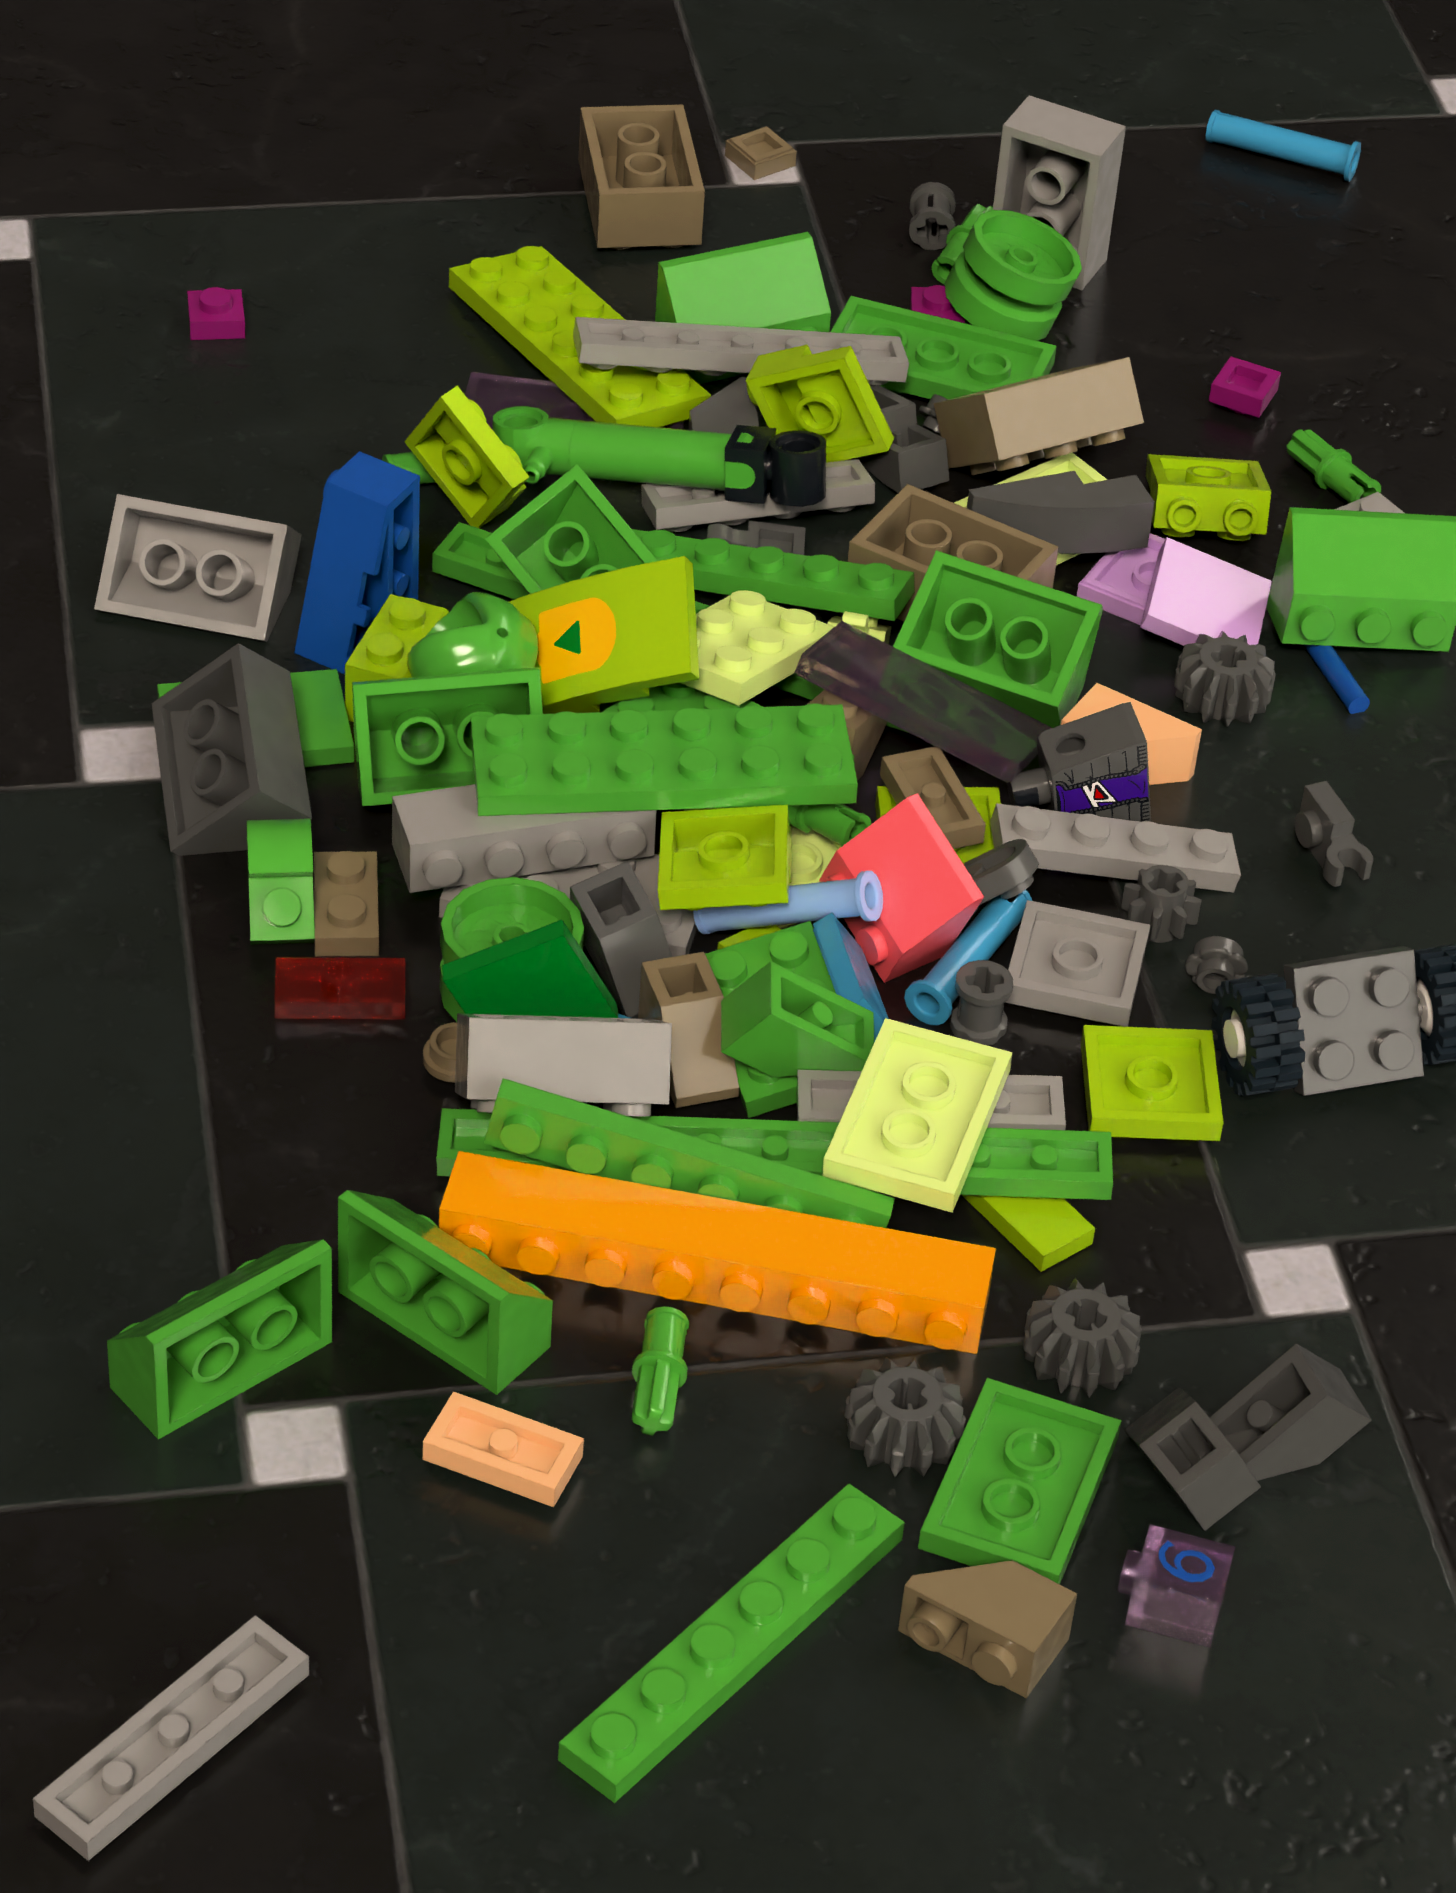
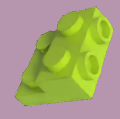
M807 344L758 355L746 378L747 391L751 402L759 407L768 428H776V435L788 431H808L823 436L826 439V463L889 451L894 436L851 346L812 354Z
M458 385L438 399L404 441L470 526L476 528L484 526L508 509L526 488L524 483L529 478V475L522 468L519 456L511 447L503 444L486 422V417L480 406L473 400L468 399Z
M1147 455L1145 476L1151 490L1150 496L1155 501L1152 516L1153 528H1161L1163 534L1173 537H1191L1195 535V530L1217 532L1218 537L1233 541L1249 540L1251 534H1267L1271 489L1258 461Z
M788 805L662 812L657 889L660 910H700L708 907L743 905L760 907L768 904L788 903L792 863Z

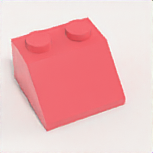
M918 793L904 799L840 847L819 879L820 882L857 878L861 871L867 870L873 871L877 875L883 891V909L880 918L872 922L864 921L861 916L843 919L853 933L857 943L862 947L868 964L873 965L884 983L942 958L984 899L982 892Z

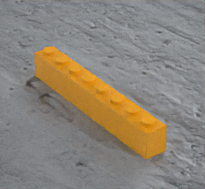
M458 1151L439 1208V1229L469 1248H476L482 1251L499 1267L972 1354L978 1353L996 1248L463 1151Z

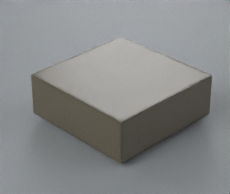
M767 126L726 140L725 156L753 180L796 166L797 151Z

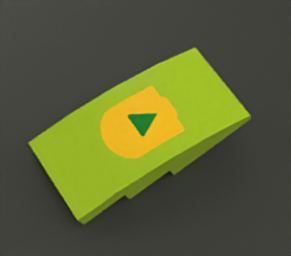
M686 556L625 567L573 580L509 601L521 614L532 622L536 630L538 656L535 667L540 669L543 714H556L564 711L574 713L600 712V704L649 696V687L699 680L693 563Z

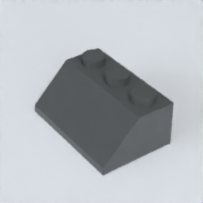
M238 643L151 703L170 852L178 856L244 851L247 850L246 820L312 819L290 671Z

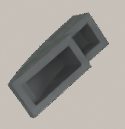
M870 385L894 436V440L889 451L856 459H859L862 465L883 484L897 493L907 484L924 489L948 482L949 469L946 439L917 425L916 404L879 385Z
M1070 471L969 489L967 509L1059 547L1058 553L1085 554L1117 552L1148 547L1155 501L1137 475L1083 484L1077 473Z

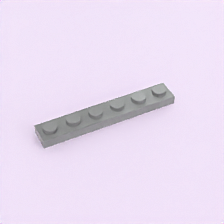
M575 317L573 331L579 363H586L599 369H613L620 365L643 367L649 371L659 373L668 372L672 369L698 370L703 374L711 376L723 375L726 372L749 373L758 355L807 344L812 354L851 346L870 385H883L888 381L906 382L909 368V360L899 336Z

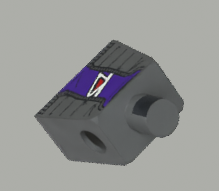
M1131 702L1122 703L1043 731L1037 737L1039 768L1006 776L1010 802L1014 806L1035 807L1045 805L1046 810L1151 822L1147 740Z

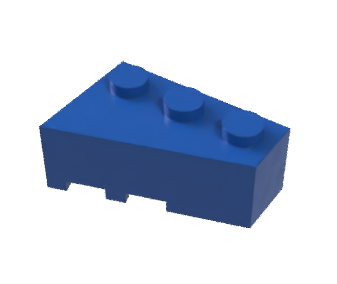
M360 451L343 467L334 470L330 474L323 490L322 507L296 640L295 654L330 669H337L338 672L345 675V663L389 595L393 594L418 600L419 475Z

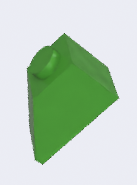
M772 961L721 1000V1052L771 1077L797 1076L798 1070L862 1071L874 1045V1012Z

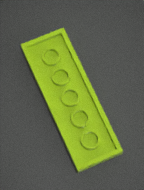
M525 246L514 253L493 258L480 257L472 260L471 263L449 268L448 287L596 422L662 427L688 420L690 410L711 397V394L683 369H672L668 372L659 373L637 366L618 365L613 369H599L586 363H579L573 339L575 317L626 319L542 246Z

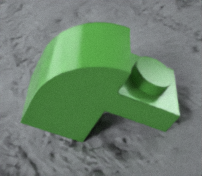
M310 818L246 820L250 945L314 943L313 853Z

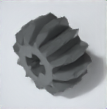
M1221 631L1217 638H1212L1206 634H1199L1196 643L1184 645L1183 652L1179 656L1174 678L1175 696L1183 700L1184 712L1201 713L1203 723L1216 719L1221 720L1228 727L1231 721L1236 719L1242 723L1250 724L1254 714L1265 713L1267 704L1271 701L1276 676L1274 670L1275 661L1266 657L1265 646L1260 644L1249 645L1246 635L1235 639L1228 637L1224 631Z
M1076 1278L1067 1291L1057 1286L1049 1285L1045 1295L1042 1296V1300L1033 1301L1032 1307L1027 1312L1026 1330L1023 1340L1025 1359L1034 1363L1037 1380L1056 1378L1060 1394L1070 1386L1081 1387L1089 1398L1098 1385L1115 1391L1119 1382L1122 1381L1123 1375L1131 1374L1133 1367L1138 1362L1139 1342L1142 1332L1140 1316L1130 1312L1127 1296L1108 1297L1104 1282L1094 1290L1085 1289Z
M886 1357L879 1368V1372L863 1369L860 1378L856 1381V1388H852L850 1396L846 1398L844 1417L847 1418V1437L850 1440V1448L864 1451L863 1455L866 1459L867 1467L883 1462L889 1464L894 1478L903 1467H911L924 1477L932 1462L947 1465L950 1456L954 1453L955 1445H958L959 1438H961L964 1432L966 1417L963 1415L964 1408L962 1407L963 1398L960 1394V1385L946 1383L942 1367L929 1371L921 1370L916 1357L912 1359L907 1367H899Z

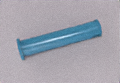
M1216 109L1211 113L1205 135L1207 142H1216L1344 175V181L1348 182L1352 180L1356 172L1361 153V142L1354 141L1352 145L1223 113Z
M1027 890L1020 893L1013 902H1009L1008 899H1002L1000 895L992 898L925 978L911 983L905 990L904 996L906 1006L911 1014L929 1025L943 1024L951 1016L952 1003L959 996L955 989L957 972L961 966L968 962L977 960L988 961L1022 920L1027 900L1032 901V897Z

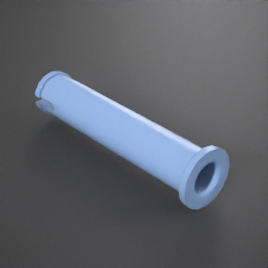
M867 870L861 871L857 878L791 885L789 886L788 903L768 904L760 907L747 905L708 907L693 910L695 925L702 934L818 921L830 913H833L837 919L861 916L864 921L872 922L879 919L882 913L883 891L877 875L873 871Z

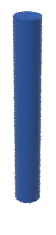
M1303 645L1349 713L1364 712L1369 707L1370 700L1334 648L1322 645Z

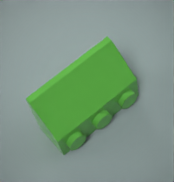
M808 232L658 262L655 322L829 332L831 310L813 238ZM683 369L699 384L749 374L726 372L723 375L711 376L703 374L698 370Z
M578 464L485 538L529 594L573 580L658 561Z
M1290 507L1266 606L1281 643L1449 652L1456 626V516Z
M936 550L892 647L893 664L895 668L992 700L991 714L1046 731L1060 726L1061 720L1078 701L1084 687L1103 606Z
M539 667L352 682L357 776L362 806L392 804V796L475 784L471 746V716H493L501 713L512 715L543 714Z
M346 1190L338 1197V1292L496 1395L551 1347L553 1300L545 1296L537 1286L530 1282L521 1281L493 1263L482 1251L476 1248H469L439 1229L430 1218L421 1214L417 1215L394 1199Z
M324 1239L282 1245L258 1259L243 1263L236 1271L207 1287L186 1294L177 1303L150 1318L127 1326L118 1335L107 1340L110 1388L159 1440L332 1343V1247Z

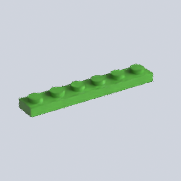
M632 529L658 561L686 556L693 563L694 590L731 595L735 591L748 590L760 593L769 602L840 613L847 611L891 621L897 619L915 593L914 572L893 569L884 563L865 565L839 561L830 555L806 556L786 553L772 546L753 548L729 544L727 541L719 538L701 540L675 536L672 532L666 530L648 532Z
M504 1078L497 1094L484 1139V1144L579 1173L887 1228L895 1198Z
M850 1483L847 1484L559 1742L558 1761L615 1804L898 1545L903 1538L905 1522Z

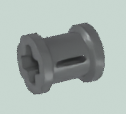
M939 182L924 183L915 188L910 196L909 208L913 217L909 224V234L911 240L925 250H938L946 247L947 235L956 226L952 216L955 212L956 198L948 186ZM929 196H933V207H928ZM932 225H937L936 236H932Z
M977 960L968 962L961 966L956 974L955 989L960 999L959 1006L952 1011L950 1029L957 1038L987 1046L993 1045L1007 1032L1008 1018L1003 1008L1004 1002L1009 999L1013 991V977L1009 970L993 961Z

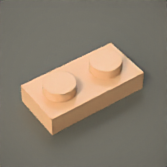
M453 1391L423 1440L422 1460L554 1507L583 1457L584 1438Z

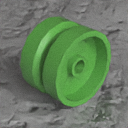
M991 210L980 214L963 245L964 252H961L944 283L947 299L956 312L974 326L1036 341L1046 338L1062 309V301L1066 300L1082 270L1079 254L1059 232L1034 217L1008 210Z
M517 877L488 879L463 889L447 904L441 921L440 947L443 958L440 963L439 989L446 1011L456 1022L457 1013H464L443 982L442 965L559 920L564 921L583 951L584 925L578 907L565 893L543 882Z

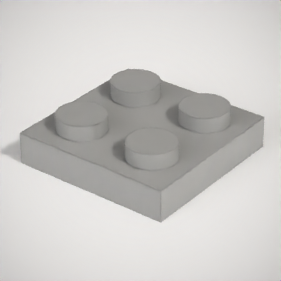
M1027 900L1008 969L1013 977V991L1005 1003L1128 1027L1151 925Z

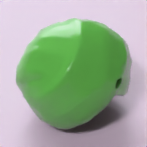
M472 592L459 600L452 610L439 620L424 638L412 646L407 656V666L411 677L533 668L538 656V638L532 622L511 603L487 593Z

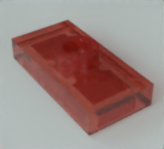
M276 957L275 1018L405 1019V958Z

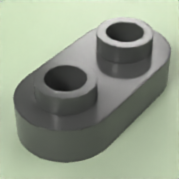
M1016 839L1006 842L963 864L984 896L980 903L982 904L999 895L1002 899H1008L1025 891L1034 881L1032 874L1038 868L1039 862L1026 840Z

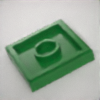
M563 920L442 965L444 984L464 1013L619 1018L616 1001Z

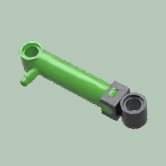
M515 406L496 412L492 419L493 431L503 444L508 445L517 453L521 460L522 468L529 475L526 482L530 484L536 483L547 474L563 476L578 464L591 479L725 491L726 501L764 504L770 493V498L781 505L804 507L817 504L826 497V439L814 432L788 431L776 435V428L737 425L733 433L728 434L549 418L545 411L529 406Z

